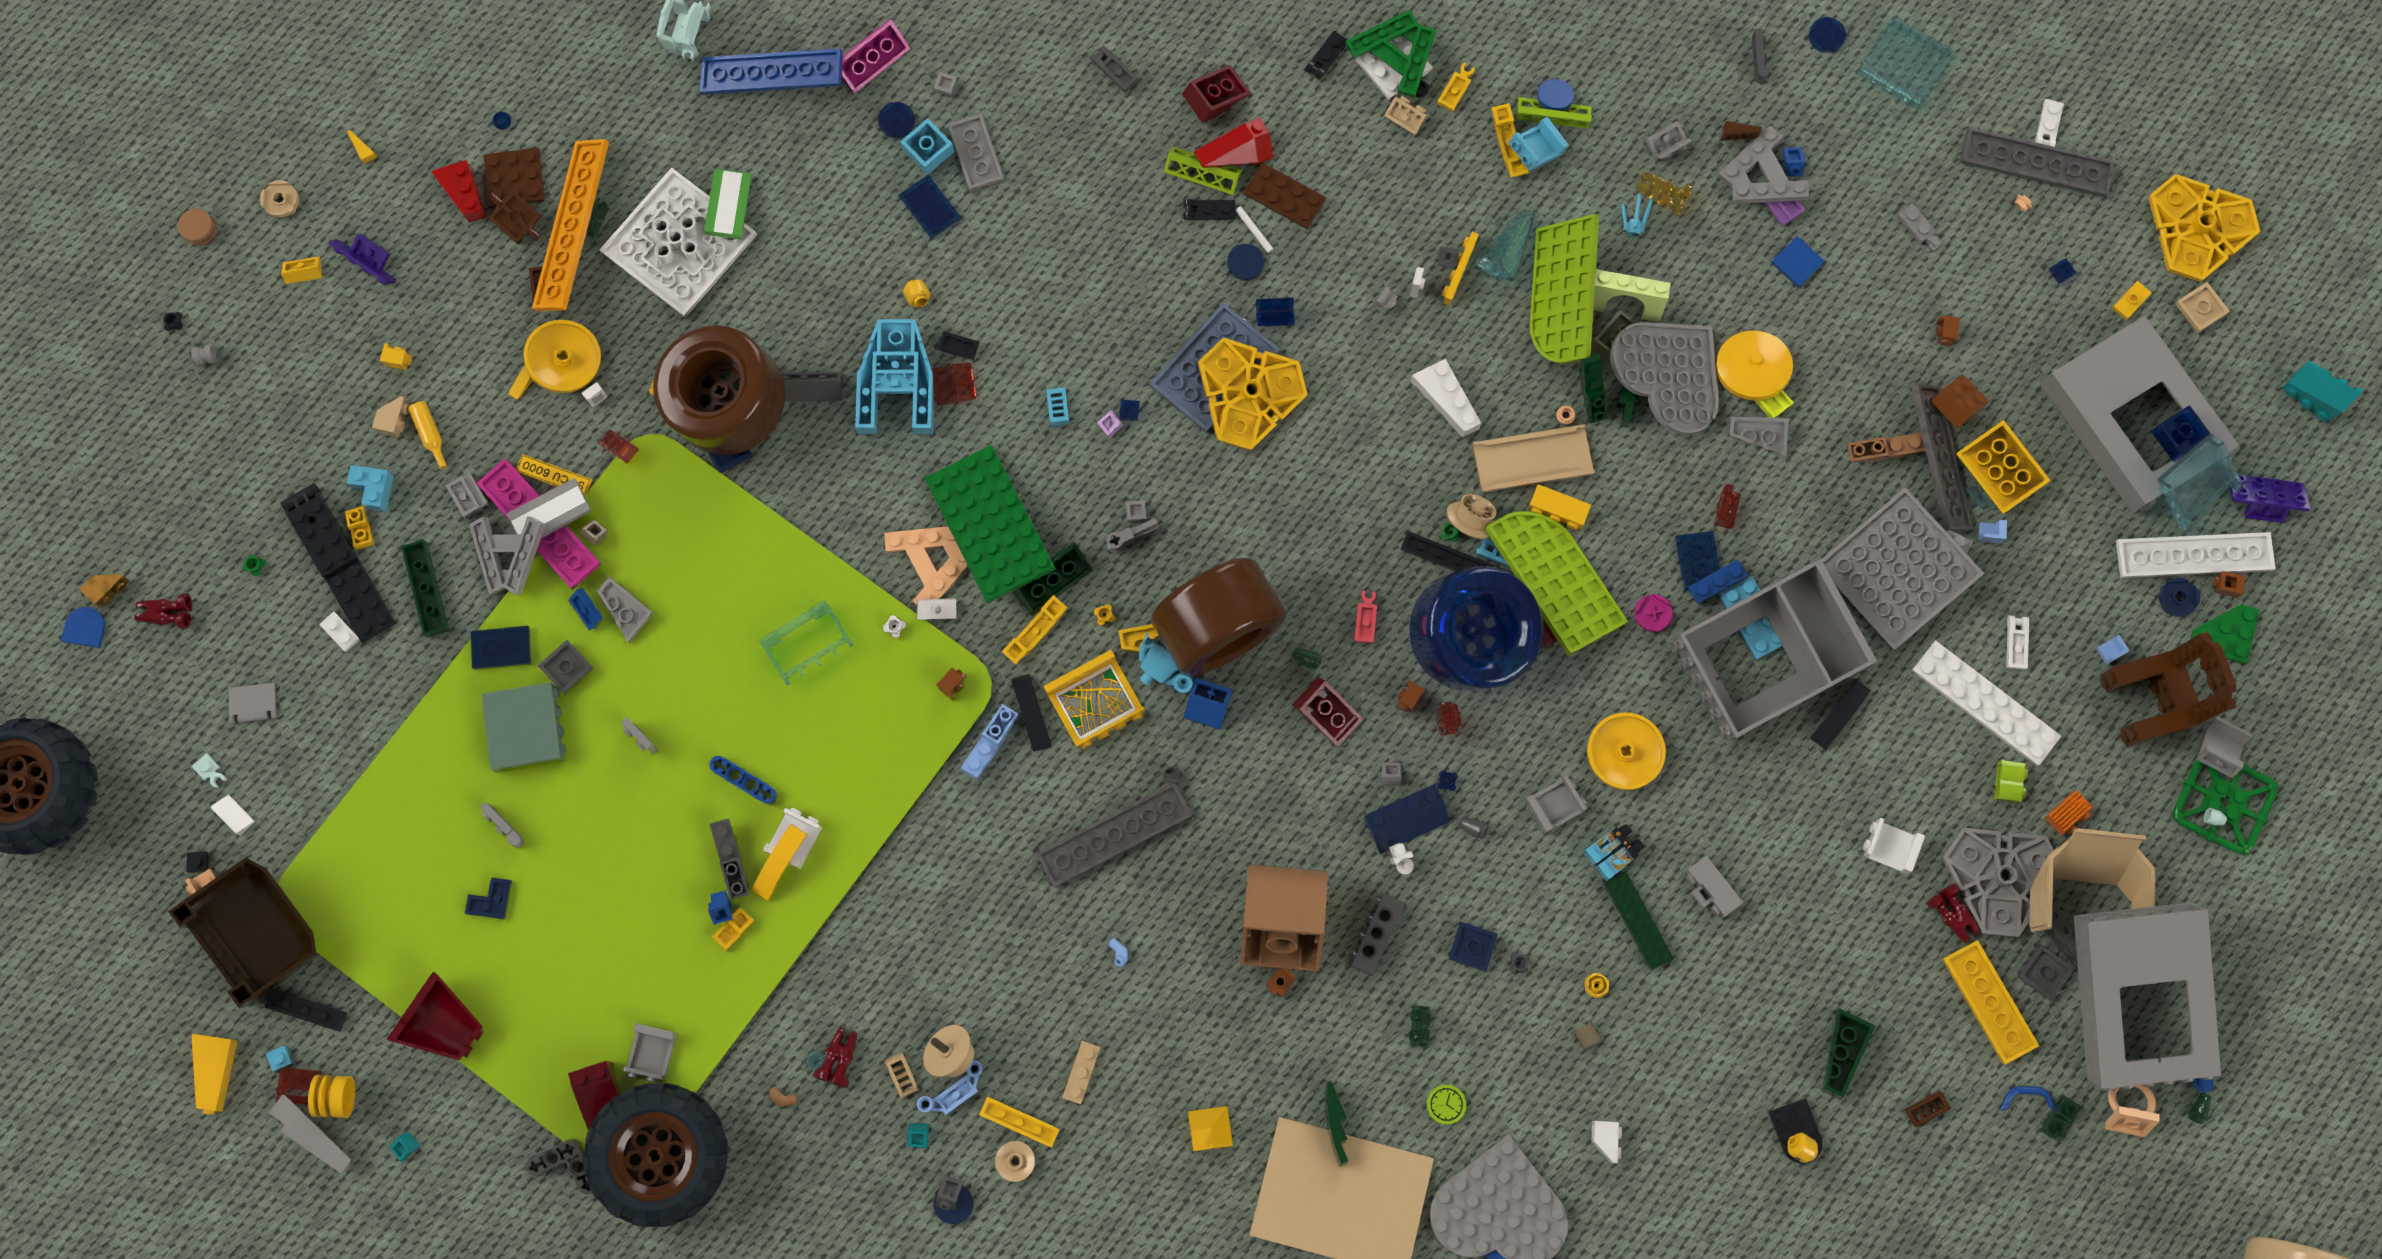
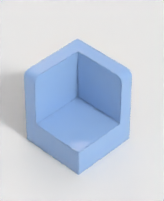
M1999 520L1995 524L1983 522L1979 524L1978 541L2002 543L2006 540L2007 520Z
M2120 635L2096 648L2106 665L2130 651Z

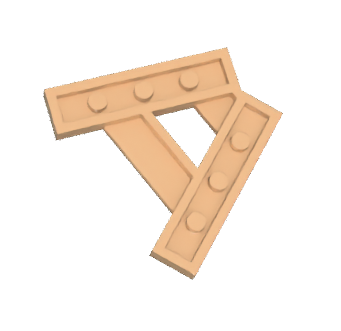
M948 526L884 533L886 553L906 551L925 586L913 600L915 605H917V599H941L968 568ZM944 547L949 559L937 572L925 549Z

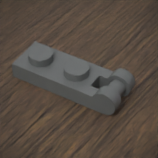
M1755 29L1752 34L1755 81L1761 84L1765 82L1769 74V69L1765 67L1767 63V53L1764 52L1766 36L1763 35L1762 29Z
M1102 46L1096 55L1093 54L1090 57L1091 62L1099 67L1124 93L1138 82V78L1105 46Z

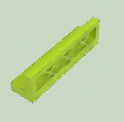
M1518 98L1516 119L1541 122L1542 119L1548 117L1556 125L1587 129L1590 127L1592 119L1591 106L1572 104L1567 109L1568 112L1542 109L1537 99ZM1522 103H1528V104H1530L1532 107L1521 106V105H1522ZM1579 110L1587 111V114H1580L1576 112H1578Z
M1172 147L1168 153L1164 173L1234 195L1243 169L1231 165L1202 168L1194 153ZM1171 160L1178 162L1181 169L1177 171L1170 169ZM1194 167L1199 174L1191 176L1186 169ZM1212 173L1216 180L1209 182L1204 174ZM1225 178L1233 180L1231 189L1224 187L1221 180Z

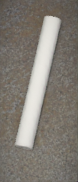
M1241 206L1238 207L1235 211L1266 252L1268 254L1272 252L1274 248Z

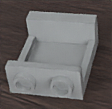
M1567 775L1525 799V803L1544 834L1587 809L1584 797L1578 795L1575 790L1577 788L1572 778L1569 779Z
M635 1023L633 1031L636 1033L627 1066L624 1067L623 1071H627L628 1076L640 1078V1075L648 1076V1081L659 1083V1079H666L678 1033Z

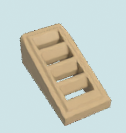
M903 1052L885 1060L900 1098L919 1091ZM902 1060V1064L892 1068V1064ZM903 1068L906 1069L905 1072L895 1076L894 1072ZM909 1076V1079L898 1083V1079ZM912 1083L913 1086L905 1090H901L902 1086Z

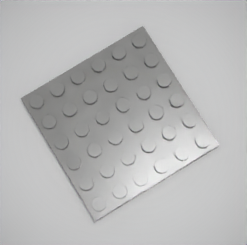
M1906 487L1821 559L1838 589L1894 650L1985 574Z

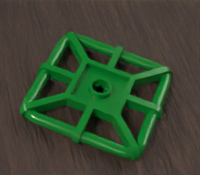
M2196 758L2188 778L2184 779V787L2173 810V821L2175 820L2179 825L2205 837V840L2208 842L2213 841L2243 856L2250 854L2263 825L2268 821L2267 816L2277 796L2278 783H2275L2270 777L2246 766V763L2231 778L2230 782L2220 778L2216 769L2206 765L2212 778L2208 789L2195 783L2203 764ZM2241 773H2244L2267 786L2247 791L2236 786ZM2191 789L2205 795L2200 807L2181 813ZM2269 790L2259 814L2245 808L2250 796ZM2227 797L2229 805L2227 804L2224 807L2220 799ZM2208 808L2221 811L2227 817L2225 824L2232 828L2238 845L2216 835L2215 831L2218 825L2211 824L2209 830H2206L2184 819V817L2199 812L2205 814ZM2242 814L2256 821L2247 843H2245L2238 826Z

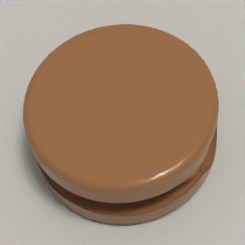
M190 209L180 217L178 231L188 243L201 246L209 243L215 237L217 225L215 220L206 211Z

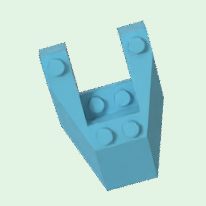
M878 319L869 346L863 356L861 367L857 372L855 428L858 434H877L878 394H913L912 429L914 434H933L934 432L933 373L915 319Z

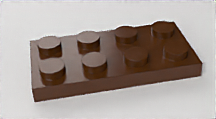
M1263 162L1243 194L1307 230L1326 200L1325 196Z

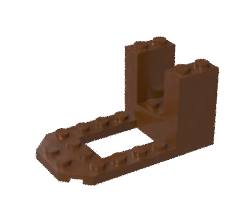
M2208 632L2195 636L2171 651L2119 665L2101 674L2100 682L2107 693L2151 680V690L2153 694H2156L2159 701L2157 706L2163 714L2134 722L2121 729L2120 737L2127 748L2193 729L2236 708V700L2232 699V693L2236 692L2234 677L2222 646L2218 642L2213 643L2211 641L2212 636ZM2201 659L2200 666L2208 678V687L2214 694L2200 702L2186 669V666Z

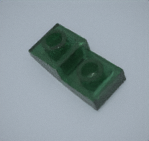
M2062 1096L2047 1117L2041 1132L2057 1142L2061 1141L2068 1124H2073L2081 1106L2068 1097Z

